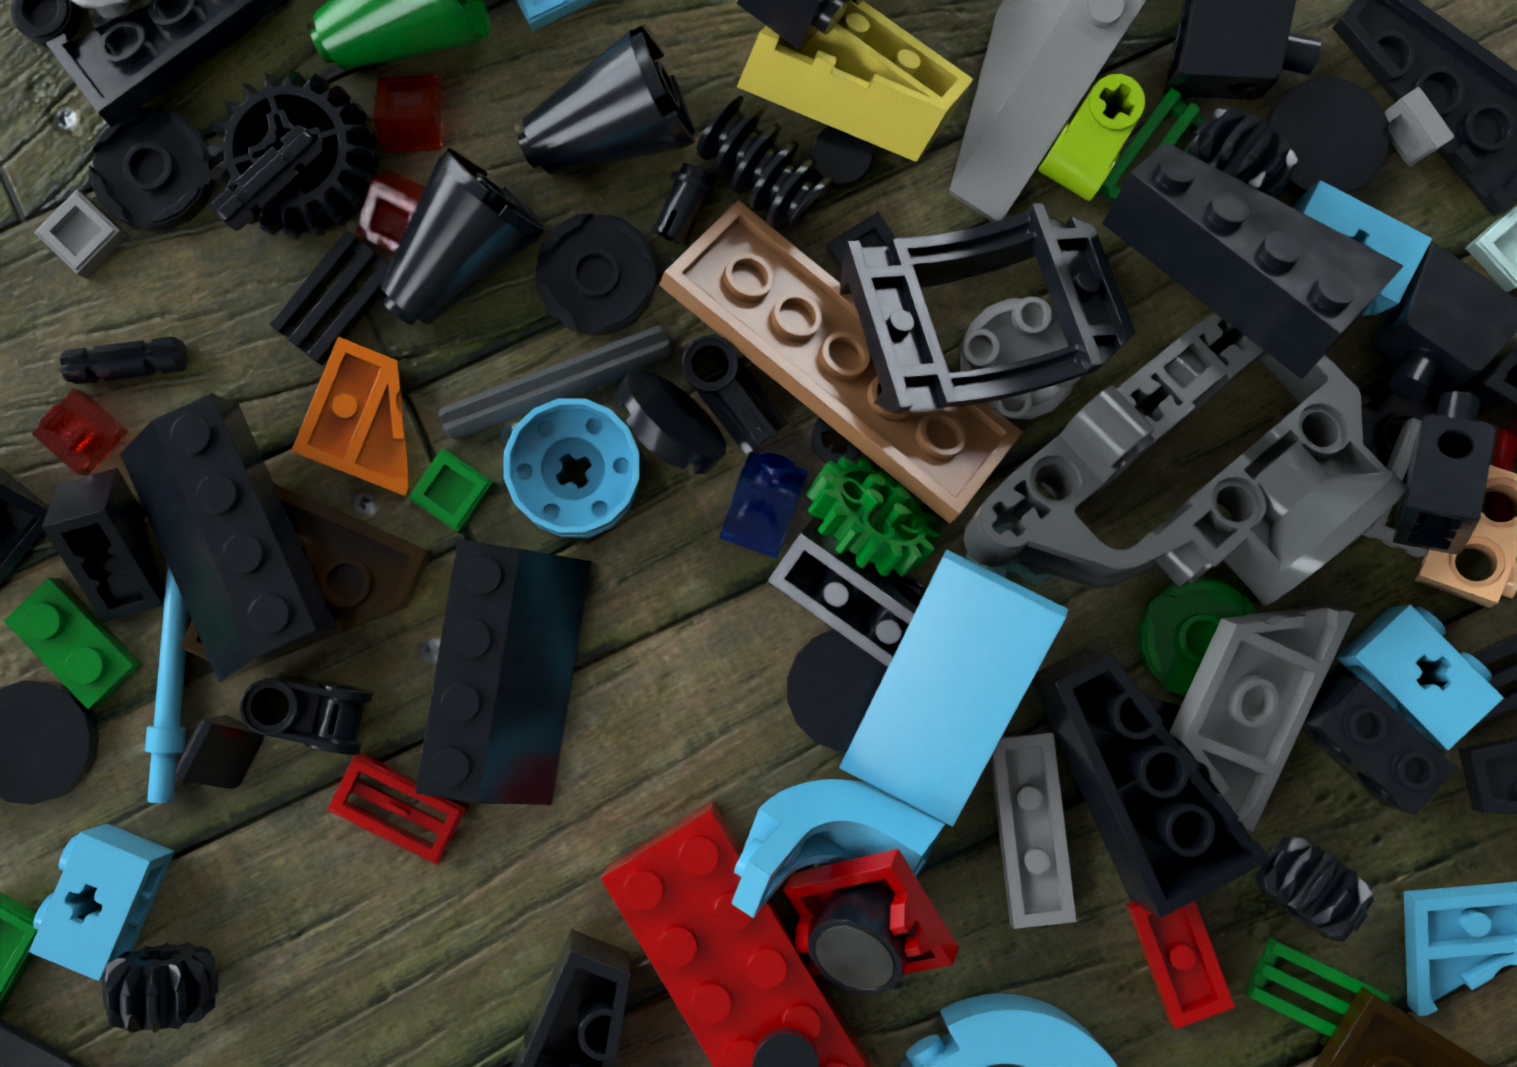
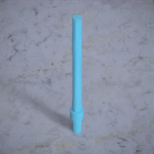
M168 564L154 726H147L145 752L151 753L147 802L149 803L174 802L176 777H174L176 773L174 771L177 767L178 753H184L186 739V727L180 726L186 650L181 649L180 645L189 627L190 614Z

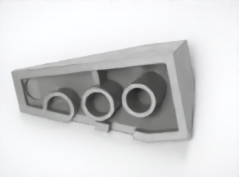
M1003 0L995 14L987 51L976 86L977 89L948 194L991 222L1004 219L1129 29L1146 0Z

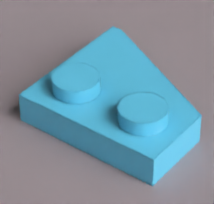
M1517 882L1404 891L1407 1006L1418 1016H1428L1437 1011L1438 1009L1433 1001L1465 984L1471 990H1474L1493 979L1501 968L1508 965H1517Z

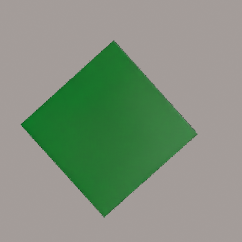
M442 447L407 498L457 533L462 534L496 483Z

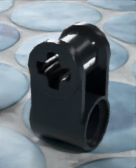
M294 676L270 677L252 683L244 691L240 700V715L244 724L251 731L260 735L303 743L308 747L326 752L357 755L360 753L361 743L356 738L364 704L371 702L373 692L351 685L325 681L317 682ZM273 688L282 691L287 696L289 702V711L283 721L273 719L265 707V699Z

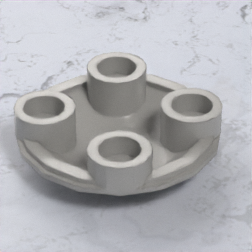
M1027 297L1025 299L1010 298L987 307L970 323L961 343L960 371H971L1014 363L1069 347L1056 310L1039 297ZM1081 377L1037 391L987 403L1006 419H1032L1053 411L1070 395L1074 384Z

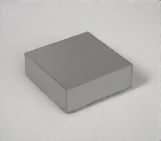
M1420 87L1402 97L1383 112L1388 122L1389 140L1407 166L1412 167L1455 137Z
M77 189L34 232L76 274L86 279L128 237L87 195Z

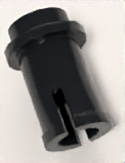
M682 163L679 172L672 171L670 179L674 183L659 218L652 227V231L671 242L674 238L677 244L688 247L689 238L707 198L713 199L716 195V191L712 188L716 178L695 165Z

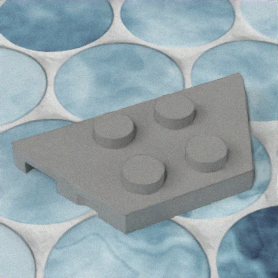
M1329 604L1221 618L1169 733L1179 746L1186 748L1199 765L1197 770L1215 793L1227 801L1239 817L1237 821L1243 828L1254 832L1355 613Z

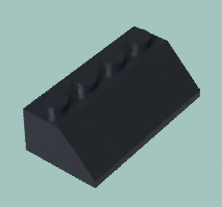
M211 393L151 420L120 455L219 682H225L338 630L240 405Z
M457 540L415 793L474 803L553 804L592 561L487 543Z

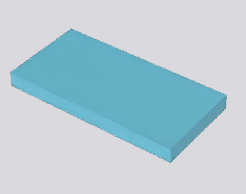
M946 550L839 768L953 827L1066 619L1068 609Z

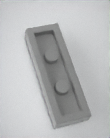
M1042 731L1002 736L990 757L1010 925L1014 929L1077 922L1054 733Z

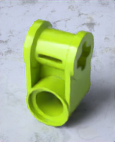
M1110 74L1101 78L1091 89L1088 96L1081 102L1070 122L1065 124L1040 163L1037 171L1087 202H1090L1114 167L1120 155V149L1143 113L1145 95L1140 84L1132 77L1124 74ZM1107 101L1117 107L1114 111L1113 119L1103 114Z

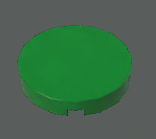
M1198 578L1192 584L1186 581L1180 587L1175 583L1163 587L1146 604L1138 622L1137 649L1147 673L1163 689L1185 698L1221 618L1258 614L1256 606L1245 595H1241L1235 588L1228 586L1230 584L1213 578Z

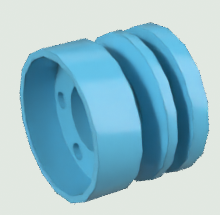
M558 398L533 408L514 427L504 450V481L514 504L538 528L561 538H590L612 529L629 512L639 489V451L629 427L611 409L587 399ZM571 459L578 466L586 462L591 466L585 472L588 483L579 489L573 482H568L563 486L559 483V480L565 476L562 465Z

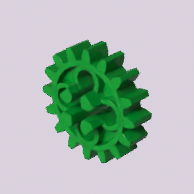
M846 455L841 456L837 463L830 460L807 492V497L813 501L808 509L809 514L824 521L818 529L819 533L825 536H834L839 541L836 544L835 550L839 554L846 553L848 550L854 553L857 566L862 569L868 562L875 564L881 576H887L894 569L901 577H905L912 568L917 571L935 549L933 545L940 536V534L932 529V526L937 522L936 517L923 512L921 509L925 504L916 496H912L901 483L890 478V474L884 469L880 468L879 471L872 469L871 464L866 458L861 457L856 465Z

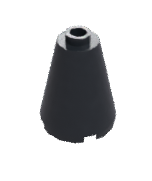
M644 24L626 33L523 118L524 132L518 134V141L525 158L533 168L541 166L545 172L553 175L681 149L695 143L696 140L692 137L695 134L694 125L674 74L669 76L661 61L658 60L665 56L652 33Z
M448 148L438 158L380 284L382 290L387 295L383 301L385 307L409 325H413L417 320L426 324L432 323L538 241L541 234L545 231L543 222L506 187L501 189L487 178L488 172L452 148Z

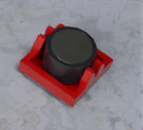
M899 849L792 873L783 890L800 915L796 925V951L798 954L809 953L811 958L809 970L812 975L822 974L826 979L842 989L858 994H880L892 989L901 979L902 974L952 966L959 946Z

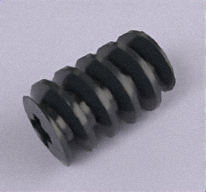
M738 96L724 107L703 131L696 147L697 154L705 161L716 158L714 171L721 177L734 174L731 181L732 189L738 194H744L752 190L749 197V206L756 211L770 207L766 222L773 228L783 226L789 222L786 228L788 231L812 212L827 194L834 178L828 174L813 183L809 178L817 161L810 157L802 163L795 165L792 159L800 144L792 140L778 149L774 144L782 127L778 123H774L760 131L757 126L765 110L758 105L743 114L740 108L744 97Z

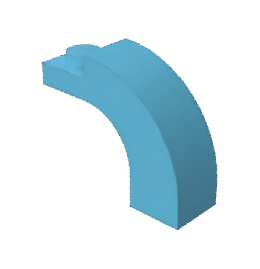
M826 779L804 782L789 787L768 799L757 812L743 853L734 869V873L739 875L741 880L731 904L754 918L784 880L802 867L819 863L834 864L894 849H899L913 874L917 877L927 863L946 823L867 782Z
M1003 993L969 997L940 1009L950 1033L942 1038L934 1034L919 1040L907 1050V1058L899 1062V1067H987L995 1064H1015L1024 1067H1118L1091 1032L1065 1011L1032 997Z

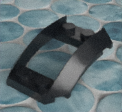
M1034 203L1025 212L970 229L930 236L894 238L888 246L861 247L859 240L848 241L843 250L840 295L852 294L882 388V392L874 404L894 413L987 403L1057 385L1097 371L1136 333L1095 227L1072 216L1066 223L1047 215L1043 203ZM1036 256L1069 347L1014 363L949 373L921 288L942 285L999 270Z

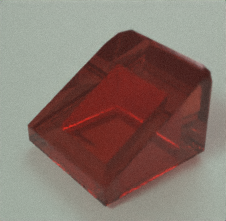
M438 75L378 79L373 122L384 152L399 153L441 149L443 135Z
M387 171L370 179L356 235L395 253L425 186L392 171Z

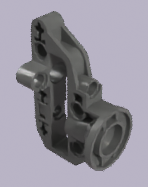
M1214 313L1188 330L1118 388L1111 385L1091 400L1068 423L1059 436L1010 474L985 500L966 525L963 538L969 555L979 564L988 567H1001L1009 562H1015L1093 588L1115 586L1157 565L1180 587L1186 581L1192 584L1212 566L1215 567L1224 560L1252 590V593L1266 606L1295 588L1352 543L1389 510L1407 491L1408 487L1395 473L1390 472L1363 444L1360 391L1326 355L1301 379L1219 314ZM1216 347L1222 351L1218 357L1212 351ZM1255 362L1263 363L1299 401L1298 407L1135 546L1125 550L1107 547L1076 516V513L1108 485H1111L1125 470ZM1143 408L1149 416L1143 417L1138 411ZM1305 435H1307L1314 444L1308 441ZM1035 482H1039L1056 501L1041 495L1036 488ZM1217 504L1222 505L1228 510L1232 521L1221 515ZM1013 512L1019 520L1011 531L1007 530L1001 535L998 534L993 528L998 527Z

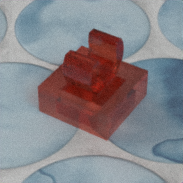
M73 388L59 404H54L37 423L39 426L32 435L74 473L89 476L126 435L128 430L85 392Z

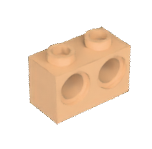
M1489 466L1485 494L1498 492L1506 495L1514 505V516L1512 520L1507 522H1495L1485 517L1481 512L1480 521L1463 549L1478 550L1486 555L1491 564L1489 577L1483 581L1468 580L1456 568L1455 560L1457 555L1428 550L1414 581L1488 608L1496 605L1501 595L1511 599L1514 597L1517 591L1516 473Z

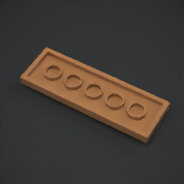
M738 200L664 272L659 286L950 524L963 511L1023 432L988 403L894 413L874 404L881 394L882 388L852 294L840 295V282Z

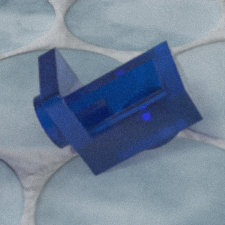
M751 452L740 473L719 538L777 559L807 471L796 467L790 459L775 453H764L761 455Z

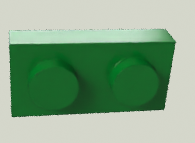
M47 578L4 620L8 627L87 709L99 708L143 666L60 578Z

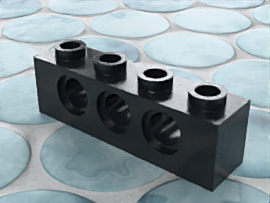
M814 517L799 534L768 579V582L889 667L928 587L910 574L901 577L894 569L887 576H881L875 564L868 562L863 569L857 566L854 553L848 550L846 553L839 554L835 550L836 544L839 541L834 536H825L819 533L818 529L824 521Z

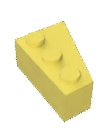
M850 0L843 16L829 34L824 35L818 31L800 49H797L772 29L765 26L758 34L737 88L917 162L944 130L974 79L866 2L862 1L856 5Z

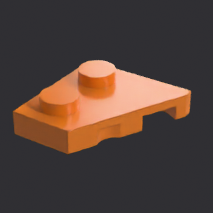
M338 337L291 452L407 496L410 490L399 362Z

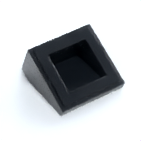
M228 715L201 720L174 771L176 773L174 777L192 783L227 789L237 788L241 785L263 742V735L251 731L245 724Z

